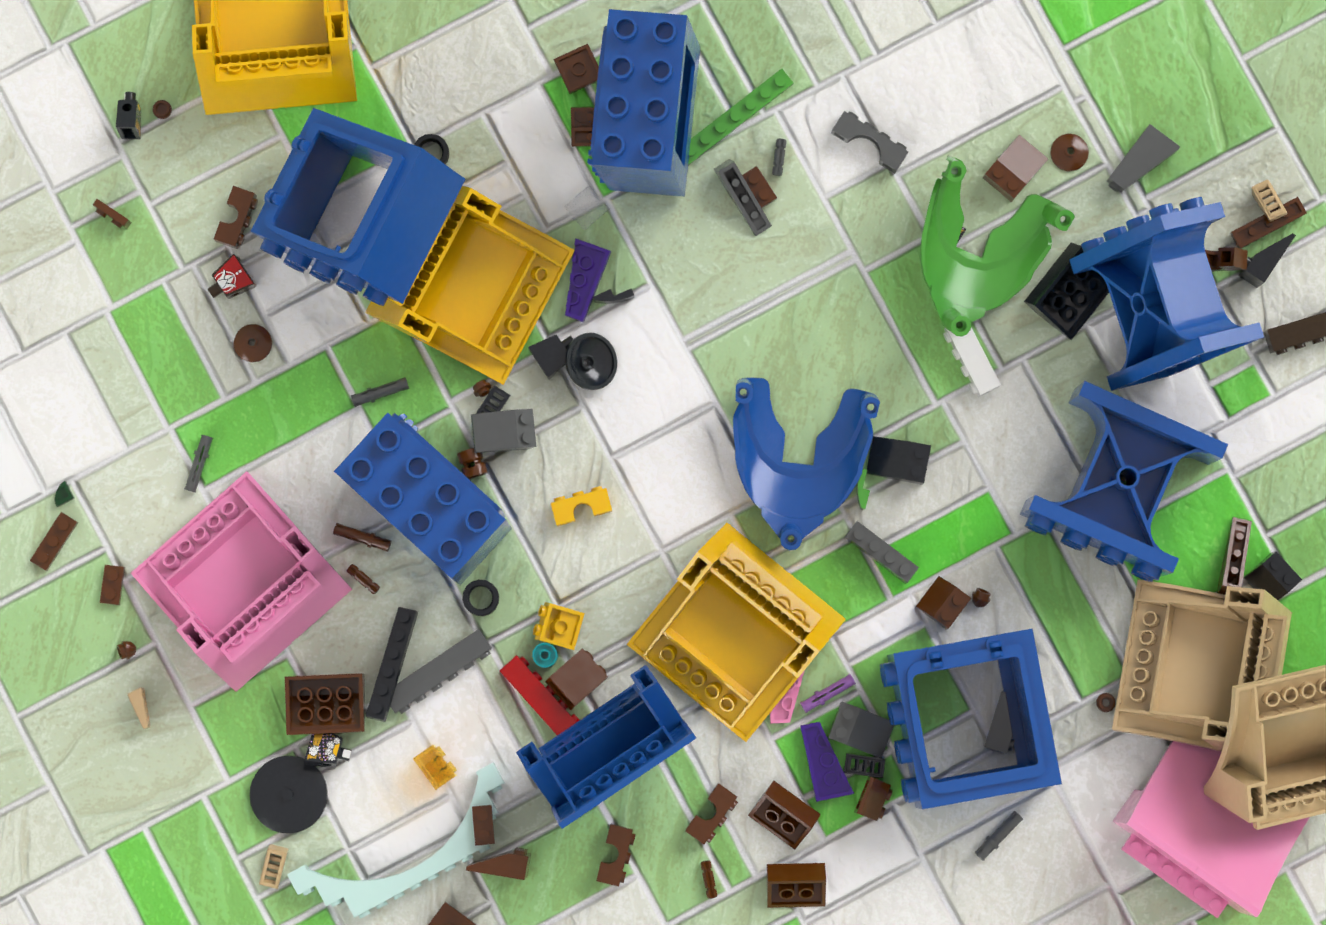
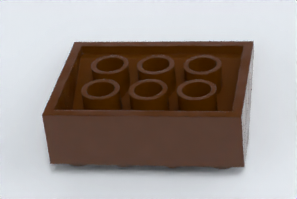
M364 673L285 677L286 734L365 732Z
M516 847L515 850L470 863L466 867V871L525 880L528 876L531 853H527L528 849Z

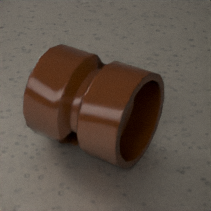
M474 448L457 453L459 463L463 465L462 473L468 479L488 473L485 462L481 461L483 458L482 452L474 453Z

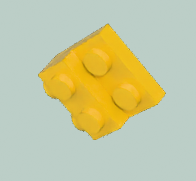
M545 602L538 611L540 621L533 628L534 639L574 650L585 613Z

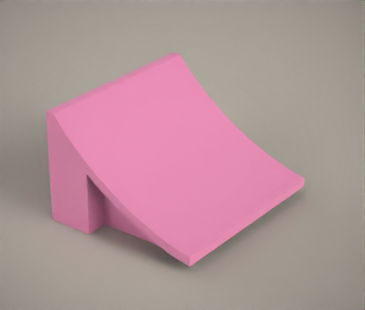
M248 471L131 572L138 583L178 627L176 629L195 654L236 692L352 590Z
M1172 741L1143 791L1134 790L1113 820L1114 823L1128 833H1132L1121 850L1214 917L1218 918L1228 904L1240 913L1257 918L1262 911L1284 861L1310 817L1256 830L1253 828V822L1248 823L1204 794V786L1216 768L1221 751Z

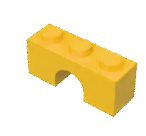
M602 486L592 488L591 492L586 494L583 491L573 493L571 498L565 499V496L554 498V502L551 503L557 526L576 522L574 510L580 504L590 506L594 516L613 512L607 489H602Z

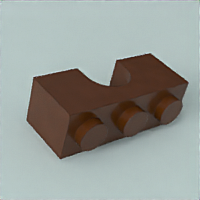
M236 186L232 187L227 204L229 207L238 210V218L230 224L219 222L214 236L216 242L238 249L239 245L242 246L245 239L244 230L250 226L252 217H250L251 211L255 210L258 204L255 193Z
M1237 247L1218 248V251L1205 250L1212 272L1247 269V250Z
M718 783L707 798L716 807L714 817L704 820L695 815L685 831L703 844L706 841L710 843L716 835L713 831L717 826L721 827L726 821L727 817H725L727 811H733L737 805V796Z
M610 824L606 843L614 845L618 849L619 856L612 863L601 861L596 881L618 887L620 883H624L626 872L623 871L624 864H629L631 856L628 848L629 845L634 844L636 834L632 833L633 829Z

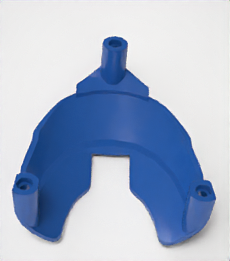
M741 378L736 383V401L739 404L733 416L737 470L745 491L753 503L762 510V517L780 538L781 545L787 550H796L801 545L802 539L823 523L824 517L834 512L845 502L858 483L873 439V428L870 419L877 417L880 401L873 393L859 389H847L843 393L835 417L829 426L816 438L814 464L782 462L785 432L777 422L772 409L770 385L764 378ZM745 389L747 393L741 395L740 390ZM869 404H873L874 409L869 410L867 406ZM792 535L794 536V539L789 540L788 536Z

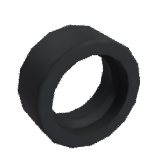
M425 134L418 138L414 144L418 147H422L427 142L439 144L442 148L440 161L446 165L450 154L448 145L442 137L436 134Z
M478 579L472 581L463 592L462 600L464 607L476 616L491 614L499 604L497 588L487 580ZM477 587H485L492 594V602L485 609H477L470 603V594Z

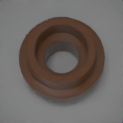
M486 380L477 382L473 386L474 395L476 397L486 396L490 392L491 384L486 382Z
M1103 693L1098 696L1096 705L1100 711L1110 712L1115 708L1116 700L1113 695ZM1104 699H1107L1109 701L1108 706H1104L1102 704V701Z

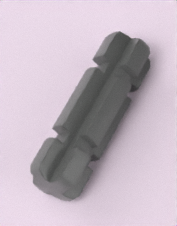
M779 138L776 140L775 147L777 149H775L772 174L775 176H782V166L784 165L785 157L784 148H786V140Z

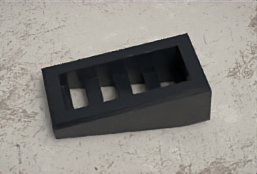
M494 385L476 414L491 412L485 408L487 405L496 410L495 412L501 411L511 395ZM496 392L504 397V399L500 400L493 396V394ZM490 399H493L500 405L497 407L489 401Z
M846 753L844 773L883 778L885 759ZM852 758H855L854 770H850ZM860 759L863 760L862 771H858ZM867 760L871 761L869 772H866ZM875 762H879L877 773H874Z

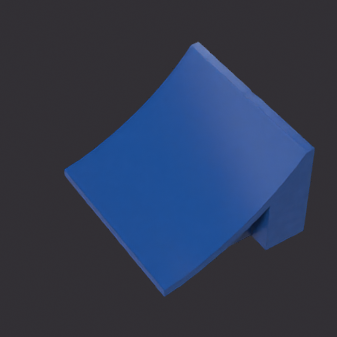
M647 665L630 675L635 684L537 749L534 743L530 742L516 752L526 771L552 806L551 810L561 829L696 739V736L681 718Z

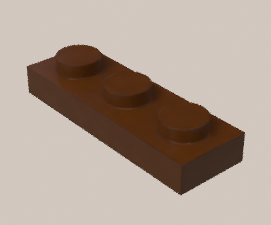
M61 512L30 561L48 571L79 522Z

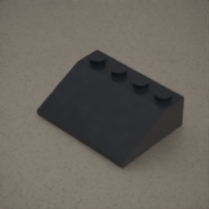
M1070 243L1024 301L1035 313L1070 340L1074 338L1109 293L1105 280L1098 272L1090 270L1077 274L1073 273L1069 259L1084 253L1082 246Z

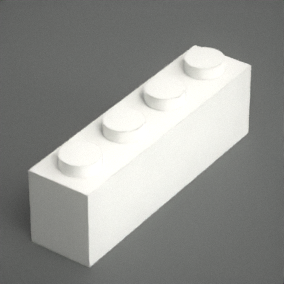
M972 327L969 333L962 337L956 336L944 328V338L947 343L951 342L954 348L952 353L956 360H960L962 367H960L964 377L969 378L971 382L969 386L972 393H977L978 397L998 388L1001 384Z

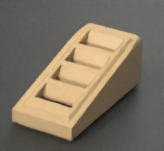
M1269 180L1252 186V196L1269 222L1287 215L1286 209ZM1278 208V210L1270 213L1271 210Z
M141 687L128 693L127 696L142 727L148 729L150 728V719L145 690Z
M273 844L269 845L259 882L260 885L278 889L288 848ZM269 861L280 862V865L270 863ZM267 868L278 870V873L268 871ZM265 876L275 877L276 881L267 879Z

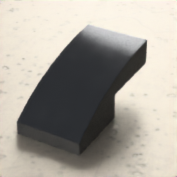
M611 289L593 296L595 303L613 304L633 299L634 293L632 289H629L614 296Z

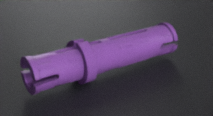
M848 674L820 692H814L813 696L800 702L805 713L820 704L821 706L824 705L825 701L856 683L851 674ZM844 684L843 686L839 687L838 689H836V690H834V691H832V692L830 693L831 690H833V689L837 688L838 686Z

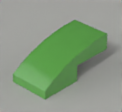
M863 469L856 488L858 504L861 510L866 509L870 490L863 489L867 474L866 469Z

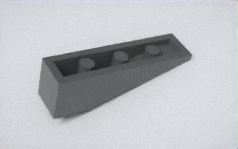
M728 159L714 168L715 173L754 235L757 236L772 226L735 162Z

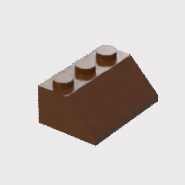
M776 781L770 784L748 814L750 818L794 850L811 831L821 815Z
M825 863L767 864V908L825 907Z

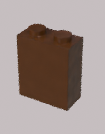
M583 648L545 681L570 710L608 678L605 669L601 665H597L591 653Z

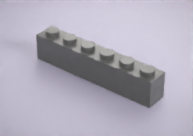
M480 629L397 683L390 706L394 713L400 712L403 714L410 709L409 704L414 701L419 703L426 698L425 694L430 690L435 692L442 687V682L447 679L450 682L459 676L458 671L463 668L466 671L475 665L473 661L479 657L483 660L491 654L490 650L493 648Z

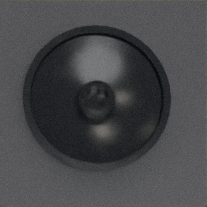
M281 756L268 761L257 771L250 787V803L254 814L267 828L280 833H296L311 827L323 814L328 799L327 784L321 771L316 766L304 765V758L298 756Z

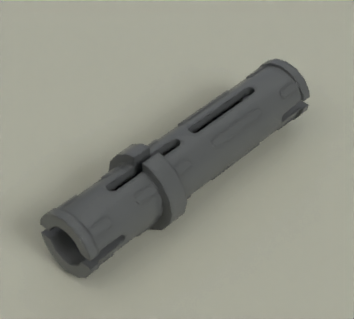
M406 377L379 387L367 388L366 391L351 395L354 406L357 407L361 404L373 403L379 398L407 390L409 386Z
M201 435L197 451H194L195 458L184 488L185 490L196 493L206 458H209L208 452L213 440L212 437ZM203 446H205L204 451H203V454H202V457H201V461L199 462V458H200V455H201ZM197 465H199L194 481H192Z
M1013 811L990 837L987 836L986 841L974 853L984 861L994 849L997 850L999 848L998 845L1023 818L1016 811Z

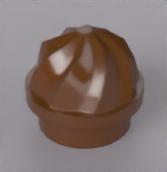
M977 588L972 593V602L976 607H984L990 602L989 597L991 594L984 589Z
M121 641V644L117 645L121 660L125 658L128 660L135 655L136 646L132 642Z

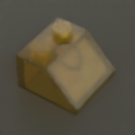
M433 744L414 757L413 760L434 789L438 790L457 776L455 774L457 769L451 761L447 763L443 757L446 754L440 746L436 747Z

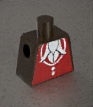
M233 254L212 274L216 283L209 287L208 291L213 298L223 292L228 299H231L255 288L256 284L236 255Z

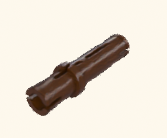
M336 523L333 530L334 535L386 552L389 551L392 540L376 536L375 533H366Z

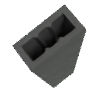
M1149 124L1108 178V186L1114 191L1118 192L1119 190L1122 193L1175 154L1180 146Z

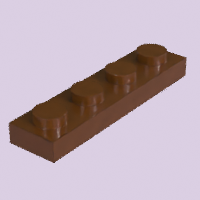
M1296 197L1283 204L1287 211L1285 216L1269 222L1264 214L1232 231L1230 234L1237 247L1241 249L1307 214L1300 199ZM1278 208L1273 209L1272 211H1270V213L1278 210Z

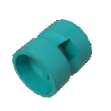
M540 643L534 648L532 657L538 666L549 668L556 663L558 652L553 645Z

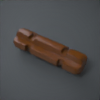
M351 564L346 570L347 573L354 576V579L365 588H368V591L372 594H376L380 586L375 582L373 583V580L364 572L359 571L357 566Z
M710 860L701 862L708 899L717 897Z

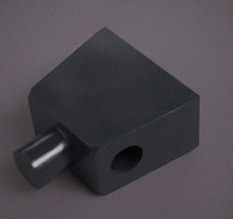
M554 335L528 347L548 379H551L565 366L566 350L573 340L571 336L560 341L558 336Z

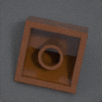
M938 576L916 607L947 630L971 600V597Z
M868 776L854 812L875 821L878 818L882 819L886 809L883 807L885 800L889 801L893 792L890 789L891 785Z

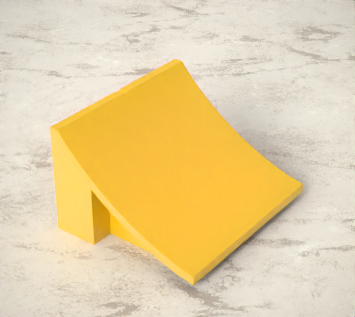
M194 0L196 25H192V49L206 115L357 101L348 0Z
M462 186L403 304L389 298L384 306L371 301L365 313L504 385L575 250L501 211V205L474 189Z
M726 523L695 554L678 576L676 584L658 604L627 645L737 736L747 742L846 619L734 527Z

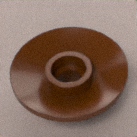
M1064 134L1053 142L1050 154L1053 163L1059 169L1075 171L1086 163L1089 150L1086 142L1080 136ZM1072 148L1074 153L1068 154L1067 149Z
M249 324L242 327L235 335L234 348L238 356L243 360L259 362L270 353L272 338L264 327L257 324ZM251 339L256 341L253 346L249 345V340Z

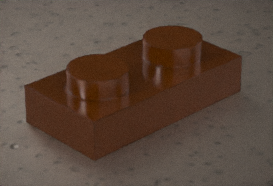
M757 166L742 175L761 208L777 199V196Z
M96 199L93 203V206L97 208L95 212L104 218L106 215L112 218L111 223L121 228L124 226L128 228L132 223L100 200Z
M105 565L100 603L120 605L125 567Z
M492 805L472 806L475 846L495 844Z

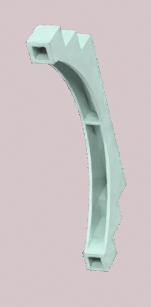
M493 762L476 772L478 780L475 794L464 820L454 835L433 856L418 866L386 878L348 880L323 875L309 869L307 865H303L287 874L297 894L303 893L305 896L315 891L313 887L316 886L326 906L331 904L334 907L342 902L341 898L344 897L354 918L359 916L361 919L370 914L369 910L376 906L379 909L388 904L386 900L392 897L396 900L405 895L404 890L411 888L413 891L422 886L421 881L435 879L439 876V871L445 869L447 872L455 868V863L461 859L463 863L473 858L472 853L478 850L482 853L490 849L489 844L475 846L472 806L492 805L493 820L496 819L495 814L499 812L488 792L491 791L493 794L501 790V785L505 782L495 763Z

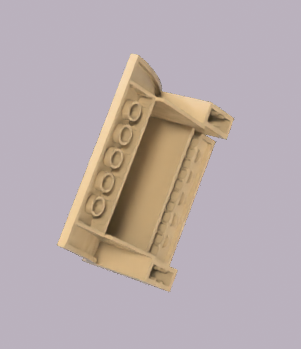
M1138 579L1112 730L1165 739L1222 752L1229 723L1232 686L1282 675L1292 612L1263 589L1227 586L1226 595L1189 587Z
M1326 665L1232 686L1231 709L1225 742L1216 768L1204 786V794L1248 823L1253 822V828L1256 830L1326 813Z

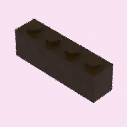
M1326 312L1264 331L1270 354L1276 352V355L1284 354L1291 347H1294L1295 350L1306 347L1305 343L1311 341L1313 344L1323 342V338L1326 337Z

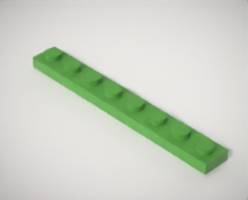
M780 69L691 138L688 166L791 87L794 83L785 71Z

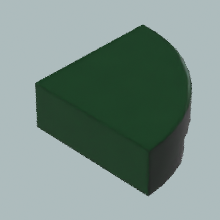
M66 481L62 482L56 491V507L75 499Z

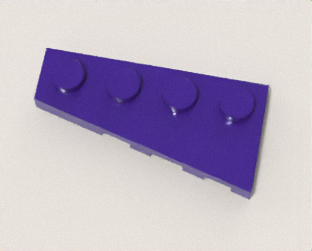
M575 238V251L572 258L573 264L570 273V286L565 316L584 323L611 251Z
M820 722L801 725L816 802L854 794Z

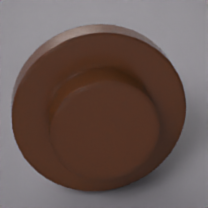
M159 100L153 105V114L159 119H166L172 113L170 103L165 100Z

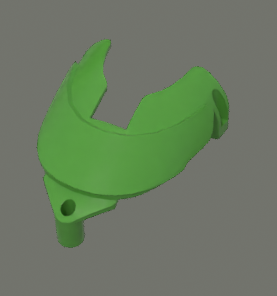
M947 156L946 160L949 161L946 171L942 172V179L937 178L925 218L920 250L921 268L943 326L954 335L962 337L971 330V322L984 317L985 311L997 308L1010 300L1032 279L1035 270L1044 260L1052 246L1050 231L1046 224L1048 223L1059 230L1067 231L1075 216L1068 209L1042 196L1030 194L1008 221L994 228L989 233L982 258L956 246L964 223V215L960 205L961 182L967 170L963 161ZM1062 216H1065L1064 222L1060 221Z

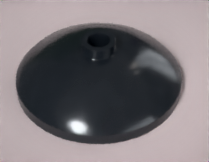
M584 333L574 338L569 344L565 355V365L570 378L575 384L586 390H598L604 388L613 380L617 371V356L612 344L605 337L596 333Z

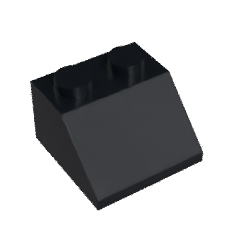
M1277 551L1271 552L1244 577L1253 589L1266 590L1277 600L1281 599L1302 581L1300 576Z

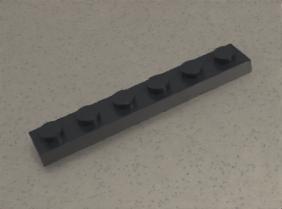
M398 607L367 709L366 717L369 719L386 722L418 616L416 610Z

